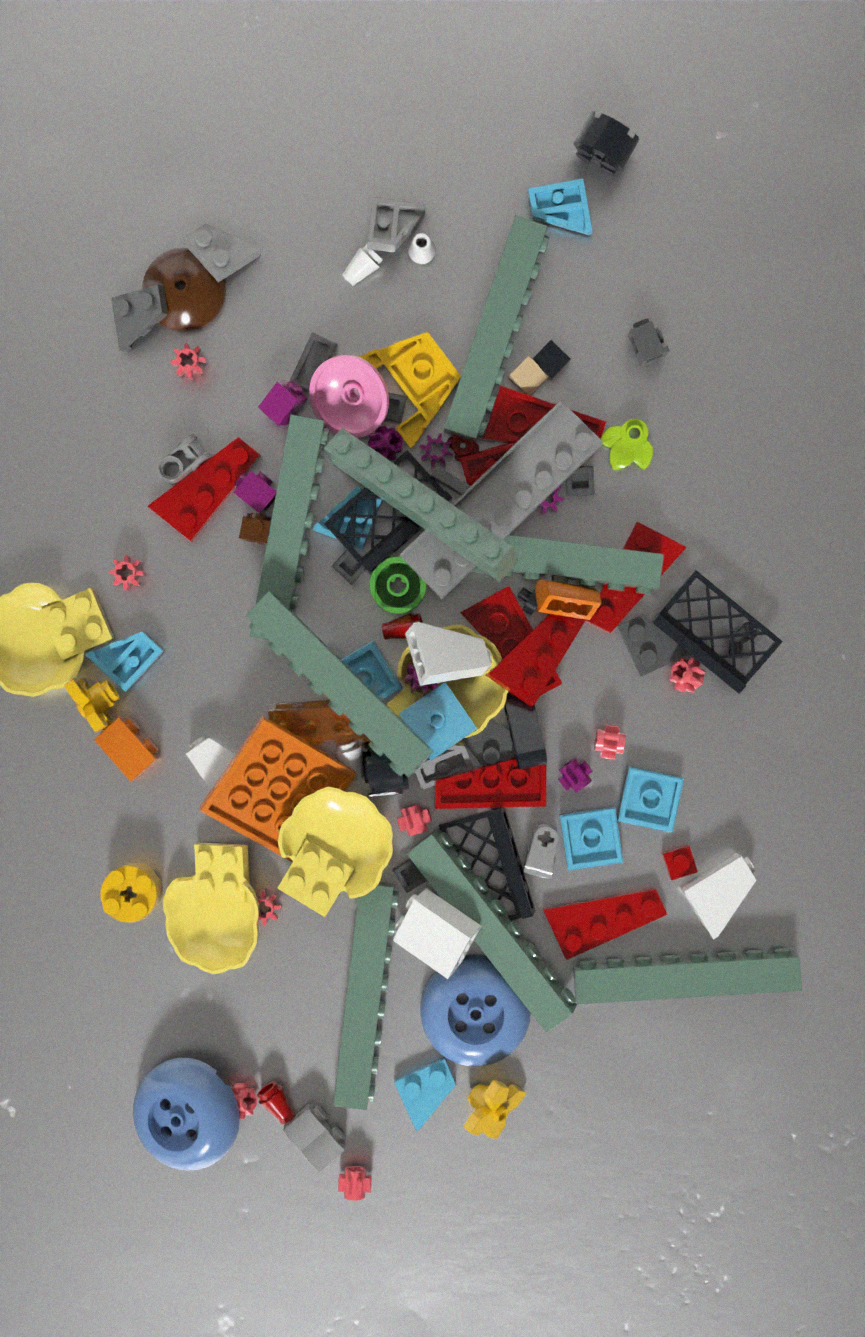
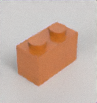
M123 716L117 718L94 741L131 782L140 777L157 762L160 756L157 754L159 751L158 747L149 738L145 740L138 733L141 729L132 718L126 719Z

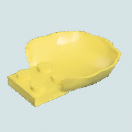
M24 583L17 586L12 592L0 596V686L6 692L35 697L45 694L51 689L63 688L66 683L78 675L84 659V652L115 639L94 588H88L62 600L48 586L40 583Z
M464 625L439 627L484 639L485 646L491 653V666L483 675L446 681V684L477 728V730L465 738L471 737L483 731L489 720L495 717L505 705L508 691L485 676L502 658L495 644L487 638L475 634L473 630ZM409 646L403 652L398 663V679L403 683L405 677L409 675L406 672L408 665L414 666ZM404 683L405 688L387 703L400 718V712L424 697L422 693H411L412 688L410 684ZM428 688V691H427L426 695H427L428 693H430L431 691H433V690H431L430 688Z
M328 786L302 798L294 808L292 815L284 821L279 830L278 845L280 854L283 858H291L293 863L277 889L323 917H326L341 891L347 892L348 897L351 899L365 896L379 884L382 872L393 854L391 824L385 816L379 813L376 806L366 796L355 792H344L341 789Z
M201 842L194 844L196 875L174 879L167 887L163 897L167 937L181 961L196 966L202 971L217 974L229 969L243 967L249 960L260 935L258 921L260 905L255 890L250 885L248 845Z

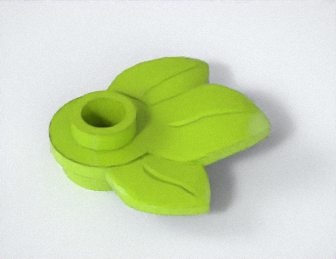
M629 419L622 426H611L602 434V445L611 448L610 464L612 469H623L633 461L642 469H646L649 466L653 456V447L647 440L649 435L648 426L641 419ZM632 428L640 430L638 437L633 438L629 435Z

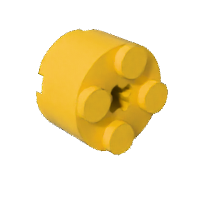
M128 863L115 869L105 878L101 887L100 895L103 910L106 914L121 922H136L153 912L161 902L163 885L160 878L150 866L143 863ZM132 887V892L137 893L133 898L127 892V889Z

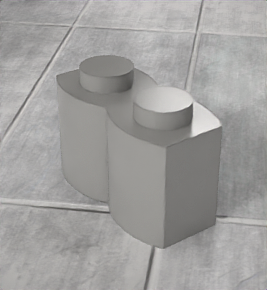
M309 1103L290 1122L284 1124L283 1131L292 1143L302 1151L308 1161L320 1172L345 1151L346 1143L344 1141L346 1137L337 1126L333 1128L327 1123L328 1117L320 1106L314 1107Z

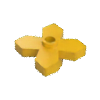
M81 678L79 680L72 679L64 685L69 695L77 703L78 711L87 719L95 732H99L102 729L104 731L114 722L107 710L116 704L115 701L120 696L110 681H99L91 687L85 678Z
M493 1080L489 1086L478 1084L471 1090L468 1096V1102L471 1104L474 1112L471 1113L463 1127L473 1135L479 1136L483 1132L489 1138L497 1139L506 1126V1118L509 1112L520 1105L526 1092L517 1085L511 1084L507 1087L504 1083Z

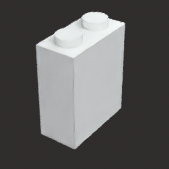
M426 888L419 895L414 894L407 902L405 908L408 909V912L397 922L395 929L398 931L393 941L448 979L464 960L482 926Z

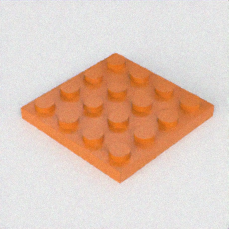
M262 715L199 807L201 812L281 856L278 845L279 830L284 821L292 815L294 808L301 799L328 786L345 792L357 773L344 763Z

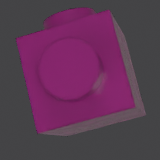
M292 380L277 381L258 408L278 426L289 425L290 416L297 415L308 398L302 393L303 389Z
M250 471L248 475L243 473L234 484L236 490L233 493L259 514L264 515L274 503L277 491L271 487L273 481L261 471L258 475Z

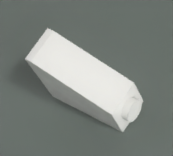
M420 622L413 623L405 633L420 686L481 676L491 666V653L486 648L484 639Z
M202 736L189 745L192 750L186 753V755L211 790L237 751L214 737L205 739Z
M738 853L680 887L706 931L713 939L720 935L756 882L752 874L756 869L748 857L743 858Z

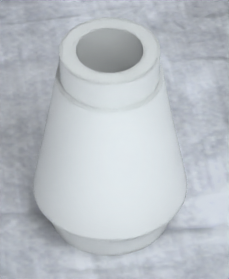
M423 233L417 234L408 247L410 258L418 264L430 262L436 253L434 242ZM420 244H426L425 247H418Z
M367 244L363 249L361 247L358 249L342 274L353 286L380 268L379 264L383 261L374 250L366 249Z
M349 739L336 744L337 751L335 754L339 761L357 773L352 782L365 778L362 745L358 743V740Z

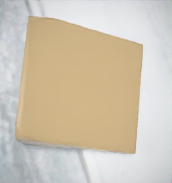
M527 356L509 376V380L524 394L530 396L548 378L530 356Z

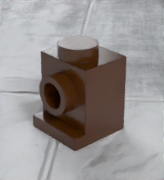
M247 513V517L243 516L239 539L267 545L272 518L262 514Z

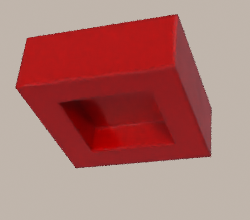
M689 845L662 853L671 881L698 872Z

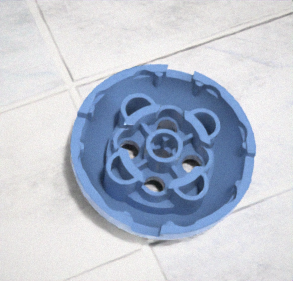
M481 954L466 955L460 966L448 979L436 971L424 988L420 1004L421 1023L426 1037L432 1046L452 1062L472 1067L491 1065L509 1056L523 1041L531 1017L530 1011L488 957ZM460 993H464L469 997L466 1004H459L456 998ZM487 995H494L497 1001L493 1006L485 1004L484 999ZM473 1010H479L481 1014H479L477 1018L472 1017L471 1012ZM459 1021L465 1022L467 1029L462 1032L455 1029L456 1023ZM486 1023L494 1024V1032L486 1033L483 1030V1026Z
M173 1058L162 1062L144 1077L134 1098L133 1120L141 1143L155 1159L174 1169L199 1170L216 1163L231 1149L238 1134L240 1117L235 1095L229 1084L226 1086L215 1074L217 1071L202 1061L192 1058ZM189 1129L196 1131L195 1134H189L188 1132Z

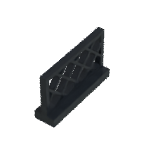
M408 450L393 462L396 466H399L407 459L414 467V478L421 483H429L436 491L435 493L449 503L452 502L453 497L446 490H443ZM417 472H419L423 476V478H417ZM365 487L326 521L324 525L362 566L364 571L370 575L381 562L391 557L422 527L408 517L395 516L396 508L394 507L392 516L376 515V499H383L375 493L374 495H366L370 490ZM361 499L373 500V515L356 514V504ZM353 507V514H345ZM340 518H353L352 534L339 533L333 524ZM356 518L372 519V535L355 534ZM375 519L392 520V531L388 535H375ZM395 520L402 521L397 527H395ZM344 537L352 538L351 545ZM355 538L371 539V550L363 557L354 549ZM374 539H382L374 546Z
M696 569L662 610L652 619L654 625L738 694L743 691L747 686V682L783 642ZM696 578L706 585V597L690 598L689 586ZM709 588L714 593H716L717 596H710ZM686 591V598L679 599ZM723 599L727 602L728 614L711 616L710 600ZM707 600L708 616L691 618L690 602ZM687 602L688 618L676 619L668 613L675 603ZM731 607H733L739 613L732 614ZM745 617L749 620L750 632L733 634L732 618ZM728 618L730 634L713 635L712 620ZM708 620L710 636H696L692 630V621ZM681 622H689V629ZM753 625L761 631L753 632ZM767 635L774 641L767 650L755 651L754 636ZM750 636L751 652L735 653L734 637ZM730 638L731 653L718 654L714 650L713 639ZM702 640H710L711 647ZM755 655H762L756 662ZM752 656V667L745 675L736 669L735 657ZM731 657H732V664H730V663H729L726 659H724V658H731Z
M493 808L439 824L441 832H445L448 835L447 828L454 826L467 831L461 843L458 844L453 841V846L458 848V853L461 850L475 858L471 864V870L474 868L477 860L492 868L484 881L489 889L500 894L498 897L499 901L503 896L513 902L516 912L507 914L510 920L533 917L536 911L525 873H523V866L505 808ZM488 817L491 827L487 837L472 829L477 820ZM468 822H472L471 825H470V827H467V826L464 825V824H465V823H468ZM469 834L484 841L477 854L463 846ZM491 834H493L495 842L489 839ZM487 843L497 848L499 856L495 863L480 856ZM499 861H501L503 868L497 866ZM494 870L506 877L507 883L503 890L488 883ZM507 887H509L511 895L505 892Z

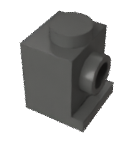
M648 318L633 324V329L630 330L628 337L640 366L668 354L670 351L668 345L665 347L661 345L664 343V339L659 327L655 328L653 322H649Z

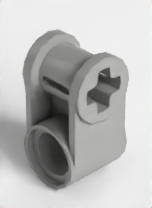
M191 434L180 442L167 456L162 458L158 465V472L167 483L175 485L209 460L212 454L202 448L197 442L195 434ZM191 448H192V449L195 451V453L198 455L197 457L191 452V450H190ZM171 464L179 465V472L174 477L166 476V468Z
M541 823L534 828L524 862L523 873L551 879L558 845V834L553 825ZM545 831H549L552 839H547L546 843H542L541 837L538 835H543Z

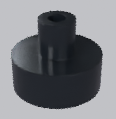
M523 587L517 597L526 602L522 610L532 615L537 608L535 589L533 592H530Z

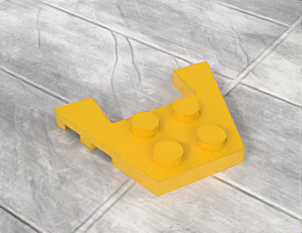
M428 332L358 356L369 362L377 370L385 366L418 410L395 428L410 449L416 445L461 379V375Z

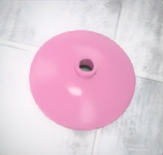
M338 355L323 362L312 376L309 388L310 403L317 419L325 421L326 428L330 429V432L336 435L343 428L356 438H362L373 433L385 420L389 408L388 389L378 370L366 360L353 355ZM354 388L359 391V396L354 393Z

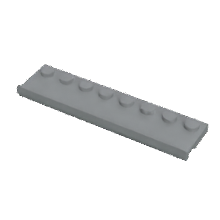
M561 400L452 505L504 540L602 446L603 441ZM427 530L420 534L400 554L402 560L441 599L476 567V565Z

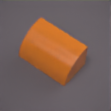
M543 579L537 581L534 585L538 612L590 620L601 605L600 594L595 588Z

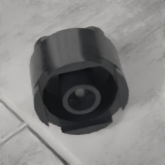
M591 111L573 143L577 149L575 155L589 163L593 159L601 164L600 169L614 176L616 171H623L639 141V137L635 134L631 138L628 135L630 129L616 119L605 114H601L599 118H596L595 111Z
M371 741L362 742V747L367 749V752H363L365 783H369V788H372V790H366L368 798L403 794V790L409 789L408 777L405 774L399 776L389 766L391 760L384 753L379 756L368 745Z

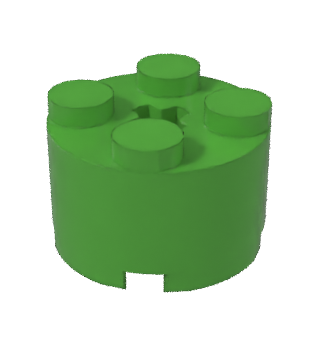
M391 557L381 562L373 571L370 578V592L377 605L386 612L405 614L413 611L421 604L426 594V583L401 557ZM398 578L401 579L403 584H406V588L401 589V593H396L395 589L390 587L391 583H396Z

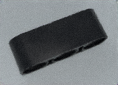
M508 692L504 711L518 769L546 765L547 755L535 705L529 706Z

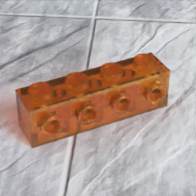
M331 700L272 703L268 710L269 720L312 745L321 744L327 740H335L336 743H348L351 739H362L365 742L371 741L364 733L359 736L348 725L351 720L344 713L339 716L329 707L328 704Z

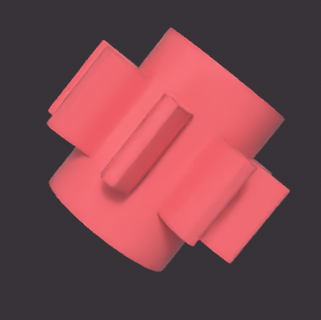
M185 343L184 349L180 351L174 349V352L177 354L176 360L170 362L173 366L180 367L176 372L179 377L185 372L189 379L193 380V374L197 372L200 374L204 373L201 369V363H206L207 359L205 357H198L201 353L200 347L197 346L194 350H191L190 346ZM186 357L194 361L192 366L185 364L184 359Z
M125 555L124 562L113 560L116 567L108 572L116 578L113 585L117 586L124 583L123 588L127 591L130 589V584L141 586L138 579L140 576L146 575L145 572L140 571L138 568L141 565V561L137 560L132 564L131 558L128 555ZM128 567V569L133 570V574L126 578L122 576V571L127 570Z
M681 658L679 662L672 666L669 680L676 683L675 689L681 692L687 690L694 693L695 689L703 685L704 673L706 671L699 667V661L693 658L689 661Z
M605 725L604 730L597 729L594 750L601 751L600 757L615 759L616 753L623 754L626 734L619 733L620 727Z
M420 803L400 809L402 816L397 817L400 832L407 830L408 836H413L428 830L426 823L432 822L428 808L422 809Z
M265 889L261 891V897H257L259 905L264 901L266 906L271 907L266 914L263 913V909H259L258 919L262 920L263 926H266L270 917L276 921L278 915L274 911L282 908V904H276L274 900L277 894L268 896Z
M236 1083L235 1087H231L238 1104L240 1119H245V1115H253V1110L257 1105V1096L254 1092L255 1089L247 1088L246 1083Z
M346 1167L345 1174H339L338 1192H344V1198L347 1200H362L365 1198V1192H371L372 1175H366L364 1167Z

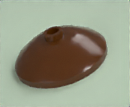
M176 248L159 255L148 267L142 283V289L155 285L164 286L168 315L159 324L178 332L196 331L210 324L220 313L226 296L225 280L217 282L188 248ZM180 281L186 283L185 288L182 290L176 288L177 283Z

